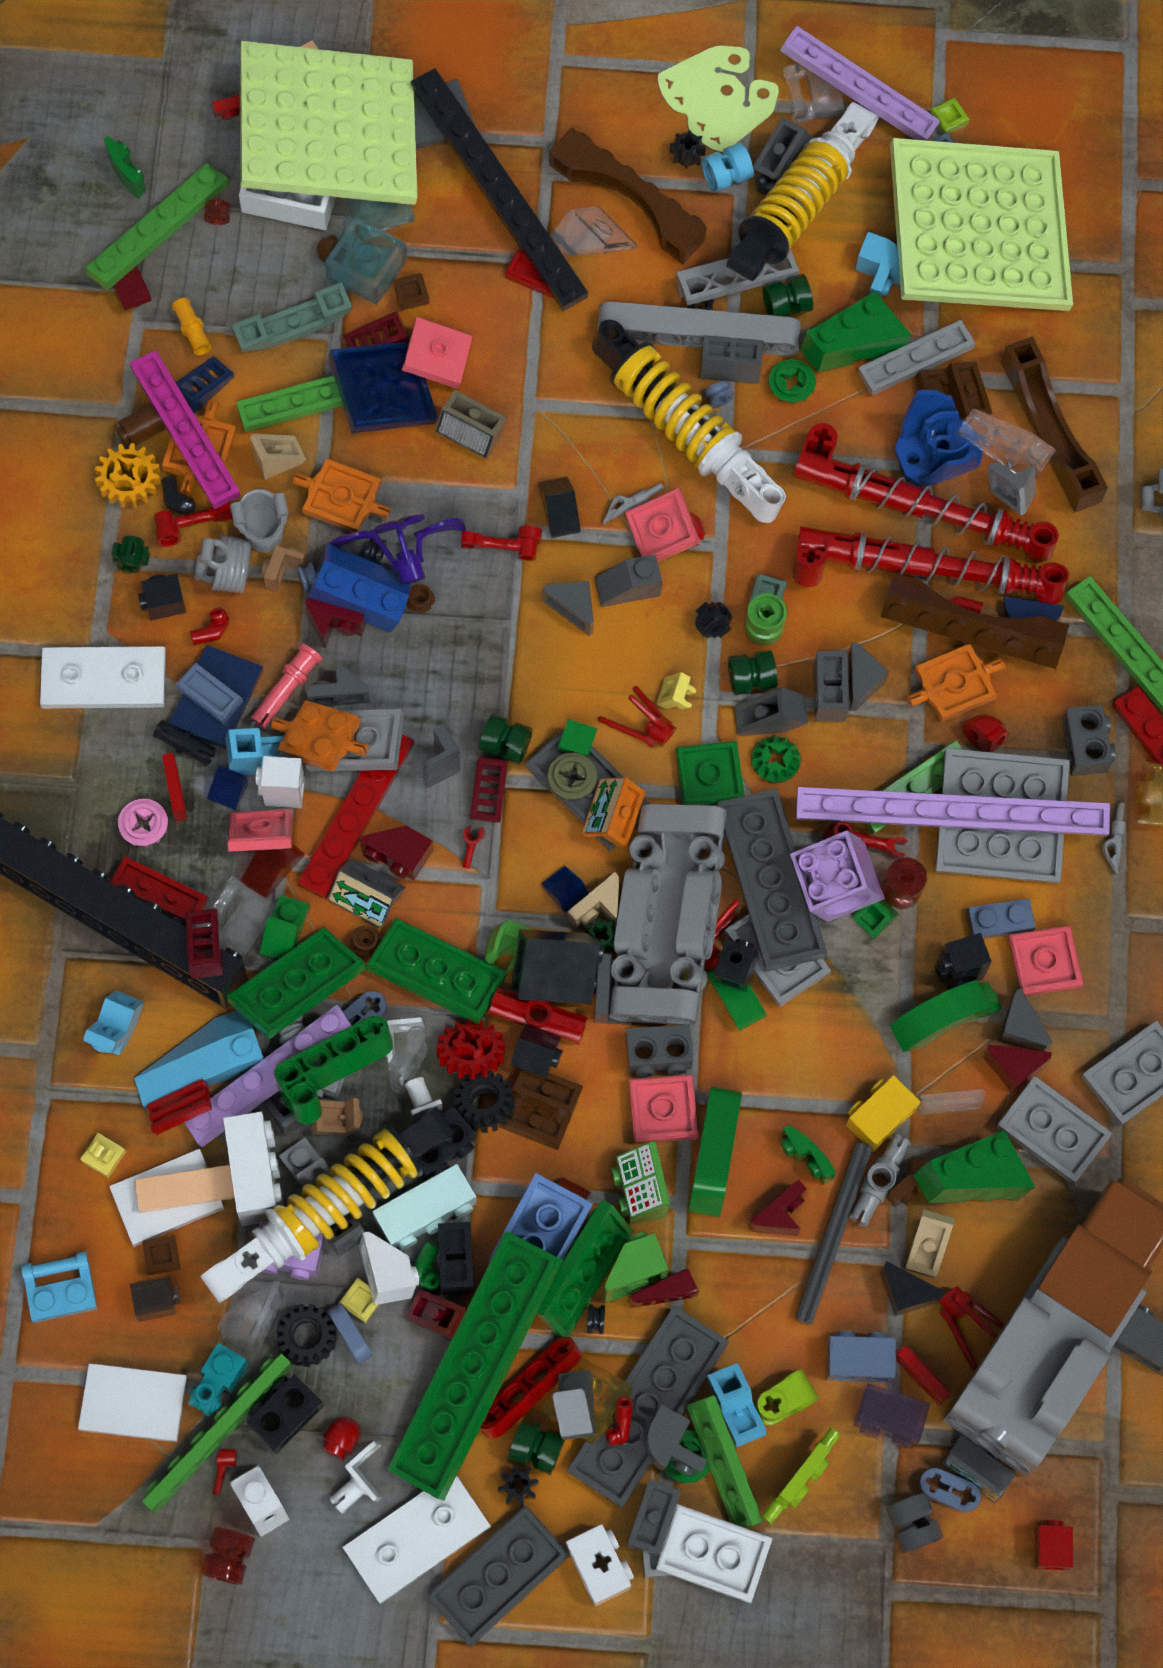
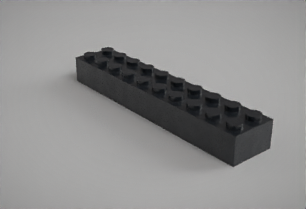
M0 812V875L228 1011L231 1005L228 1003L227 995L248 981L244 962L242 961L243 957L239 953L228 947L225 950L221 949L223 975L197 979L191 978L188 968L186 922L177 916L169 918L161 913L163 911L162 908L150 900H146L145 903L135 897L136 893L123 884H120L119 887L109 882L110 878L96 868L90 871L82 866L83 862L71 853H67L66 856L56 850V845L44 837H41L40 840L30 835L31 831L27 827L16 821L14 824H11L3 819L5 816ZM211 936L195 937V940H196V939H204V938H212V937H211ZM213 948L196 950V952L211 951Z

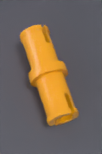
M184 297L176 300L172 304V309L181 323L180 330L182 334L187 336L195 355L202 356L207 354L212 349V345L203 330L204 323L202 319L196 316L189 299Z

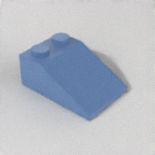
M535 1173L492 1252L489 1261L491 1262L506 1231L564 1261L593 1203Z

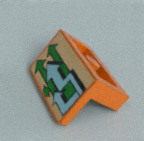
M626 777L600 779L582 829V834L586 837L602 836L617 847H627L646 791Z

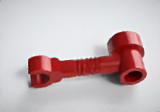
M228 502L215 510L211 506L207 510L173 517L172 512L168 510L156 513L154 518L157 527L155 531L157 543L161 547H171L181 541L179 528L202 522H227L232 520L230 503Z
M529 525L520 526L517 539L483 536L480 533L462 531L461 547L467 549L495 548L518 551L519 559L534 561L536 560L537 546L541 543L542 529Z
M847 822L834 823L823 832L822 839L825 840L837 835L838 831L842 833L848 830L864 841L866 847L882 850L893 859H901L906 855L897 852L894 847L895 844L904 845L908 842L903 837L885 839L873 835L870 836L869 834L853 831Z

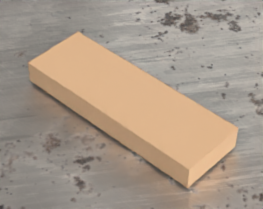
M230 1165L135 1179L139 1213L235 1199Z

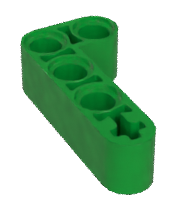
M380 1016L368 1017L282 1061L276 1066L274 1076L281 1098L299 1123L311 1124L321 1117L322 1107L317 1091L385 1057L391 1052L393 1041L387 1021Z
M710 1087L688 1212L720 1218L742 1092Z

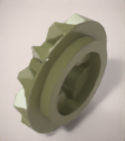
M579 753L560 755L551 763L548 769V785H550L555 795H559L565 801L569 799L579 801L586 795H590L597 783V771L593 762L588 757ZM576 767L577 777L581 780H575L571 787H568V778L563 776L570 775L571 771Z

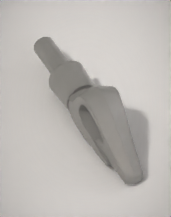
M658 483L646 491L642 489L630 498L621 495L616 496L611 501L602 523L605 525L610 520L612 521L625 514V511L649 501V497L664 489L663 485ZM616 503H622L618 509H613Z
M1117 803L1116 819L1112 821V837L1102 844V852L1115 875H1118L1122 838L1124 837L1126 823L1123 822L1124 803ZM1108 846L1113 847L1114 855L1112 858L1107 851Z

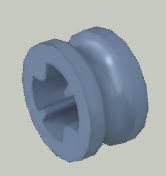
M727 381L714 383L705 390L704 395L707 399H710L709 405L712 408L724 406L734 398L733 391L728 390L730 385Z
M311 562L307 563L305 568L297 567L305 593L309 592L315 576V570Z

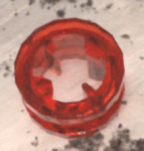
M213 199L205 203L204 208L206 212L204 213V220L207 223L213 225L229 223L231 205L228 202Z

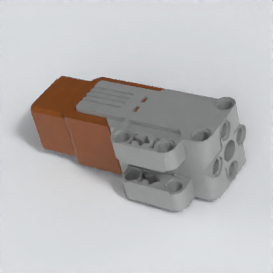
M1119 1178L1118 1181L1110 1180L1095 1200L1081 1224L1077 1225L1068 1238L1062 1236L964 1389L948 1411L943 1422L972 1440L971 1443L978 1446L994 1459L999 1458L1025 1477L1029 1476L1042 1462L1056 1438L1062 1433L1110 1357V1350L1147 1293V1290L1143 1287L1152 1273L1149 1269L1163 1249V1203L1124 1178Z

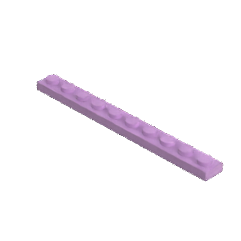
M798 787L796 820L1108 836L1110 803Z

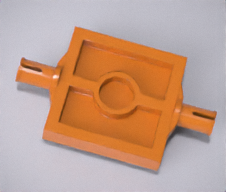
M208 400L204 414L195 417L226 467L237 432L236 426L221 423L215 419L219 403L213 401L212 404V400ZM171 437L162 463L163 471L183 476L184 479L179 492L184 495L187 493V496H191L196 478Z
M327 458L321 470L314 478L296 472L293 479V484L308 489V498L302 508L303 514L352 533L361 530L365 519L371 513L387 520L392 510L391 507L376 502L377 493L382 485L380 478Z
M967 644L916 665L914 671L921 683L922 690L907 695V702L912 708L915 705L928 701L933 706L940 722L946 721L996 700L997 694L990 682V674L1002 669L1004 670L1005 664L1002 662L1001 657L984 664L977 657L971 644Z
M307 700L304 701L292 721L275 717L271 724L273 730L286 733L277 749L280 756L300 758L302 763L334 772L340 760L347 753L351 752L365 757L369 749L368 744L354 741V735L361 724L358 715Z

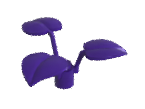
M424 514L408 515L397 521L384 522L376 526L374 530L345 534L334 539L329 544L340 548L358 539H374L392 564L393 571L398 570L401 583L405 585L425 578L421 562H424L422 556V539L424 537L447 530L466 531V527L462 519L451 518L439 521L415 532L413 535L416 538V554L414 549H407L402 529H405L408 525L423 521L425 519ZM396 529L402 552L396 554L398 560H395L378 534Z

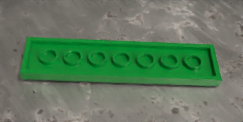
M508 1231L505 1232L387 1470L442 1501L445 1500L563 1262L562 1259Z

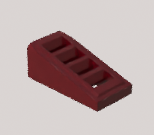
M397 311L343 335L354 362L408 345L410 341L404 322ZM395 327L397 334L392 335L390 328ZM384 331L386 339L381 340L378 332ZM368 335L373 336L374 345H370L367 338ZM361 338L365 349L359 350L356 339Z
M478 757L470 819L501 822L508 761ZM482 769L501 771L500 777L482 775ZM481 781L499 783V789L480 787ZM479 793L498 795L497 801L479 799ZM478 805L496 807V813L477 811Z
M217 908L185 912L188 968L191 978L197 979L223 975ZM211 923V926L194 928L195 924ZM210 935H212V938H204V939H196V940H195V937H202V936H210ZM213 948L211 951L196 952V950Z
M684 1269L630 1294L628 1303L631 1308L691 1299L698 1296L699 1290L689 1269Z

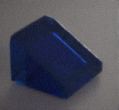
M219 765L207 799L236 811L248 786L247 777Z
M566 866L541 884L565 913L588 895L583 881Z

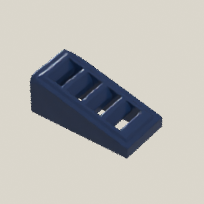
M213 356L177 381L176 385L195 414L234 378V373ZM212 370L219 377L216 379L209 371ZM203 378L209 385H206L201 379ZM194 386L199 392H196L192 387Z

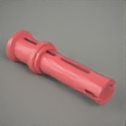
M301 643L298 646V653L289 664L286 663L283 666L281 678L253 715L249 717L252 722L256 721L258 727L264 730L267 728L298 685L305 684L307 682L306 676L315 664L322 662L323 658L308 645Z

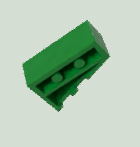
M873 292L807 331L800 351L816 371L821 372L852 365L854 361L862 359H877L880 355L888 354L907 345L911 333L879 295Z
M1005 1130L932 1159L913 1174L928 1203H957L967 1200L990 1202L994 1199L1018 1201L1035 1188Z

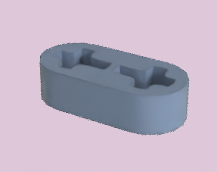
M369 991L359 997L343 1012L351 1023L357 1018L359 1019L358 1022L371 1016L384 1018L387 1012L386 999L379 992ZM366 1002H380L377 1013L371 1010L365 1016L362 1015L367 1010Z
M342 1303L329 1309L327 1313L333 1320L336 1329L356 1362L361 1364L372 1357L371 1351Z
M929 1469L919 1479L918 1486L921 1494L926 1493L929 1500L955 1511L968 1513L973 1511L980 1503V1490L975 1484L941 1469ZM934 1476L939 1477L938 1483L947 1487L948 1490L937 1489L932 1493L929 1491L930 1485L925 1483L926 1479L931 1480ZM965 1489L970 1490L969 1496L974 1501L968 1502L964 1506L960 1504L961 1498L951 1493L952 1490L962 1493Z

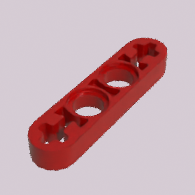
M561 1337L555 1340L495 1397L480 1427L486 1437L495 1439L505 1434L558 1383V1374L568 1373L577 1365L582 1354L572 1338ZM548 1371L543 1379L535 1381L538 1374ZM524 1394L519 1402L511 1404L514 1397Z

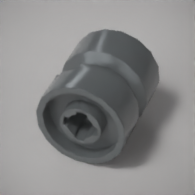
M926 1493L912 1496L886 1508L892 1525L900 1529L897 1538L903 1553L919 1549L944 1537L938 1521L930 1517L933 1509ZM914 1522H917V1524H918V1529H917L916 1526L913 1524Z

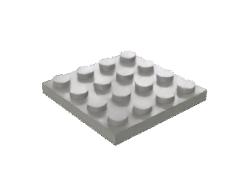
M946 748L941 794L1067 801L1070 760ZM939 827L935 872L1059 884L1061 882L1064 834Z

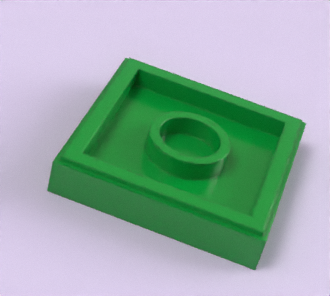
M737 741L676 747L675 752L683 805L712 806L717 805V802L745 796Z

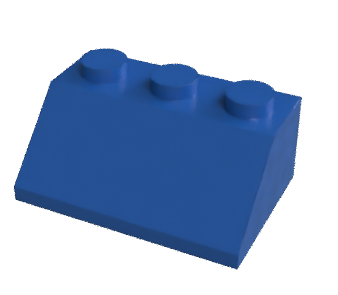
M327 543L307 597L365 614L366 623L391 633L401 620L409 597L410 584L402 585L399 573Z

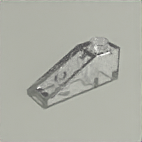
M974 408L957 431L959 435L966 440H970L973 445L1013 473L1034 467L1035 478L1042 472L1056 449L1032 432Z

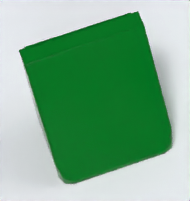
M883 899L859 909L851 918L875 939L899 916V913Z

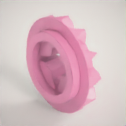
M150 799L134 800L128 803L119 815V831L123 839L133 846L138 845L147 848L150 844L159 843L161 837L167 833V814L164 808L156 801ZM135 815H138L143 820L151 819L148 822L150 832L143 827L135 829L138 827Z

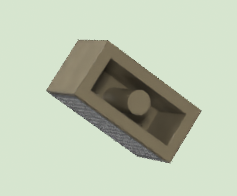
M455 390L442 407L435 432L487 459L500 441L507 417Z

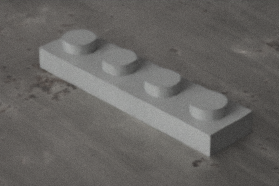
M959 320L858 367L857 373L870 395L874 396L916 376L920 370H929L974 349L975 341L962 320Z

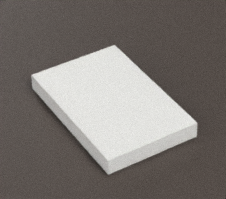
M200 1149L109 1186L134 1247L142 1244V1241L152 1240L224 1209L222 1202L216 1201L139 1213L135 1179L205 1169L207 1165Z
M89 1363L78 1430L177 1443L188 1377L187 1375Z
M677 1504L655 1570L751 1604L772 1538Z

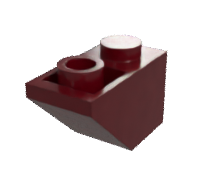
M406 825L363 835L360 839L361 851H363L362 854L365 858L376 864L379 861L390 867L389 870L394 875L405 879L407 876L415 880L433 852V840Z

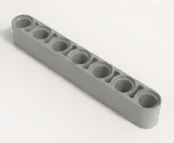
M604 302L599 306L597 330L602 321L614 320L619 322L637 343L651 342L657 345L703 348L704 335L763 340L762 354L790 356L795 355L799 351L801 323L798 319L792 317L622 302Z

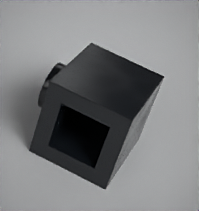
M177 574L169 576L154 575L146 581H141L143 593H138L142 611L148 610L150 621L186 613Z
M736 939L735 942L726 940L714 973L717 983L747 992L759 958L757 949L753 948L754 945L742 939Z
M525 1024L518 1038L510 1065L547 1077L551 1067L557 1068L563 1053V1050L558 1049L561 1037Z

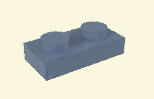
M1030 898L968 907L967 909L971 934L981 933L983 939L1030 932L1036 928Z

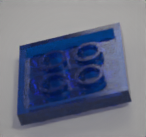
M409 342L330 350L328 357L351 434L436 423L438 416L426 378L402 370Z

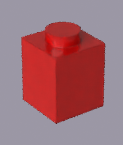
M1044 1520V1525H1039L1035 1529V1570L1069 1571L1073 1568V1527L1064 1526V1521Z

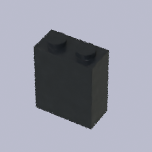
M519 929L511 990L519 1000L592 1004L593 993L597 991V964L602 962L603 946L593 934Z

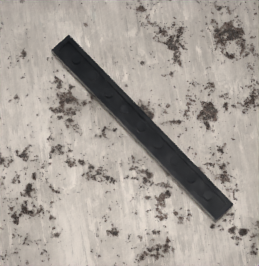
M436 68L412 80L411 86L414 89V93L537 274L546 284L561 309L565 311L588 298L587 289Z

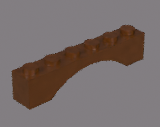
M571 127L549 150V166L571 182H588L603 185L631 199L652 222L658 235L660 248L681 264H684L705 242L707 226L698 216L690 215L683 210L676 200L664 196L653 183L645 182L637 176V173L630 166L622 165L614 158L611 152L595 145L585 133H579Z
M1033 336L1007 345L1001 364L1074 512L1102 503L1108 487L1095 461L1082 449L1065 421L1053 392L1045 360Z
M896 573L893 574L880 616L1054 669L1057 668L1069 624L1042 616L1003 618L977 613L945 599L923 581Z

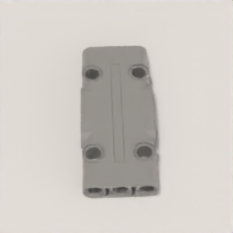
M642 805L637 830L638 837L630 845V854L634 859L633 868H629L625 872L615 932L614 947L618 957L611 965V974L615 978L608 1015L611 1019L622 1022L693 1025L696 1023L700 991L707 982L704 964L705 959L708 960L712 954L721 896L722 880L718 870H720L725 861V855L722 851L727 816L725 809L709 805ZM652 849L651 854L644 858L645 853ZM711 850L710 855L702 859L704 853ZM634 968L633 973L625 978L627 971ZM693 970L691 977L684 980L685 974Z

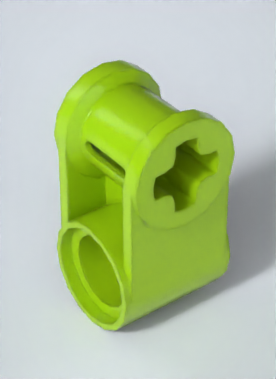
M801 1369L790 1374L777 1385L762 1393L755 1408L763 1424L772 1426L792 1414L809 1407L819 1399V1396ZM766 1403L770 1406L777 1405L775 1414L772 1410L767 1412L764 1410Z

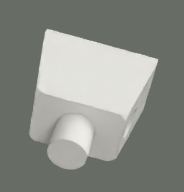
M259 1465L229 1482L261 1537L290 1520Z

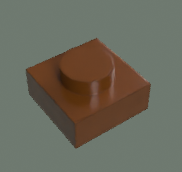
M422 273L393 280L401 310L429 304V296Z
M914 1171L889 1192L887 1199L894 1207H897L901 1202L908 1205L920 1194L917 1190L919 1185L913 1176Z
M175 1235L142 1241L148 1275L181 1269Z

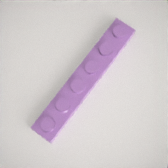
M798 26L795 27L780 50L914 140L927 141L940 122L939 119Z
M336 1005L212 1097V1110L184 1122L196 1142L201 1147H204L225 1131L223 1118L248 1114L279 1091L274 1070L282 1061L352 1026L342 1009Z

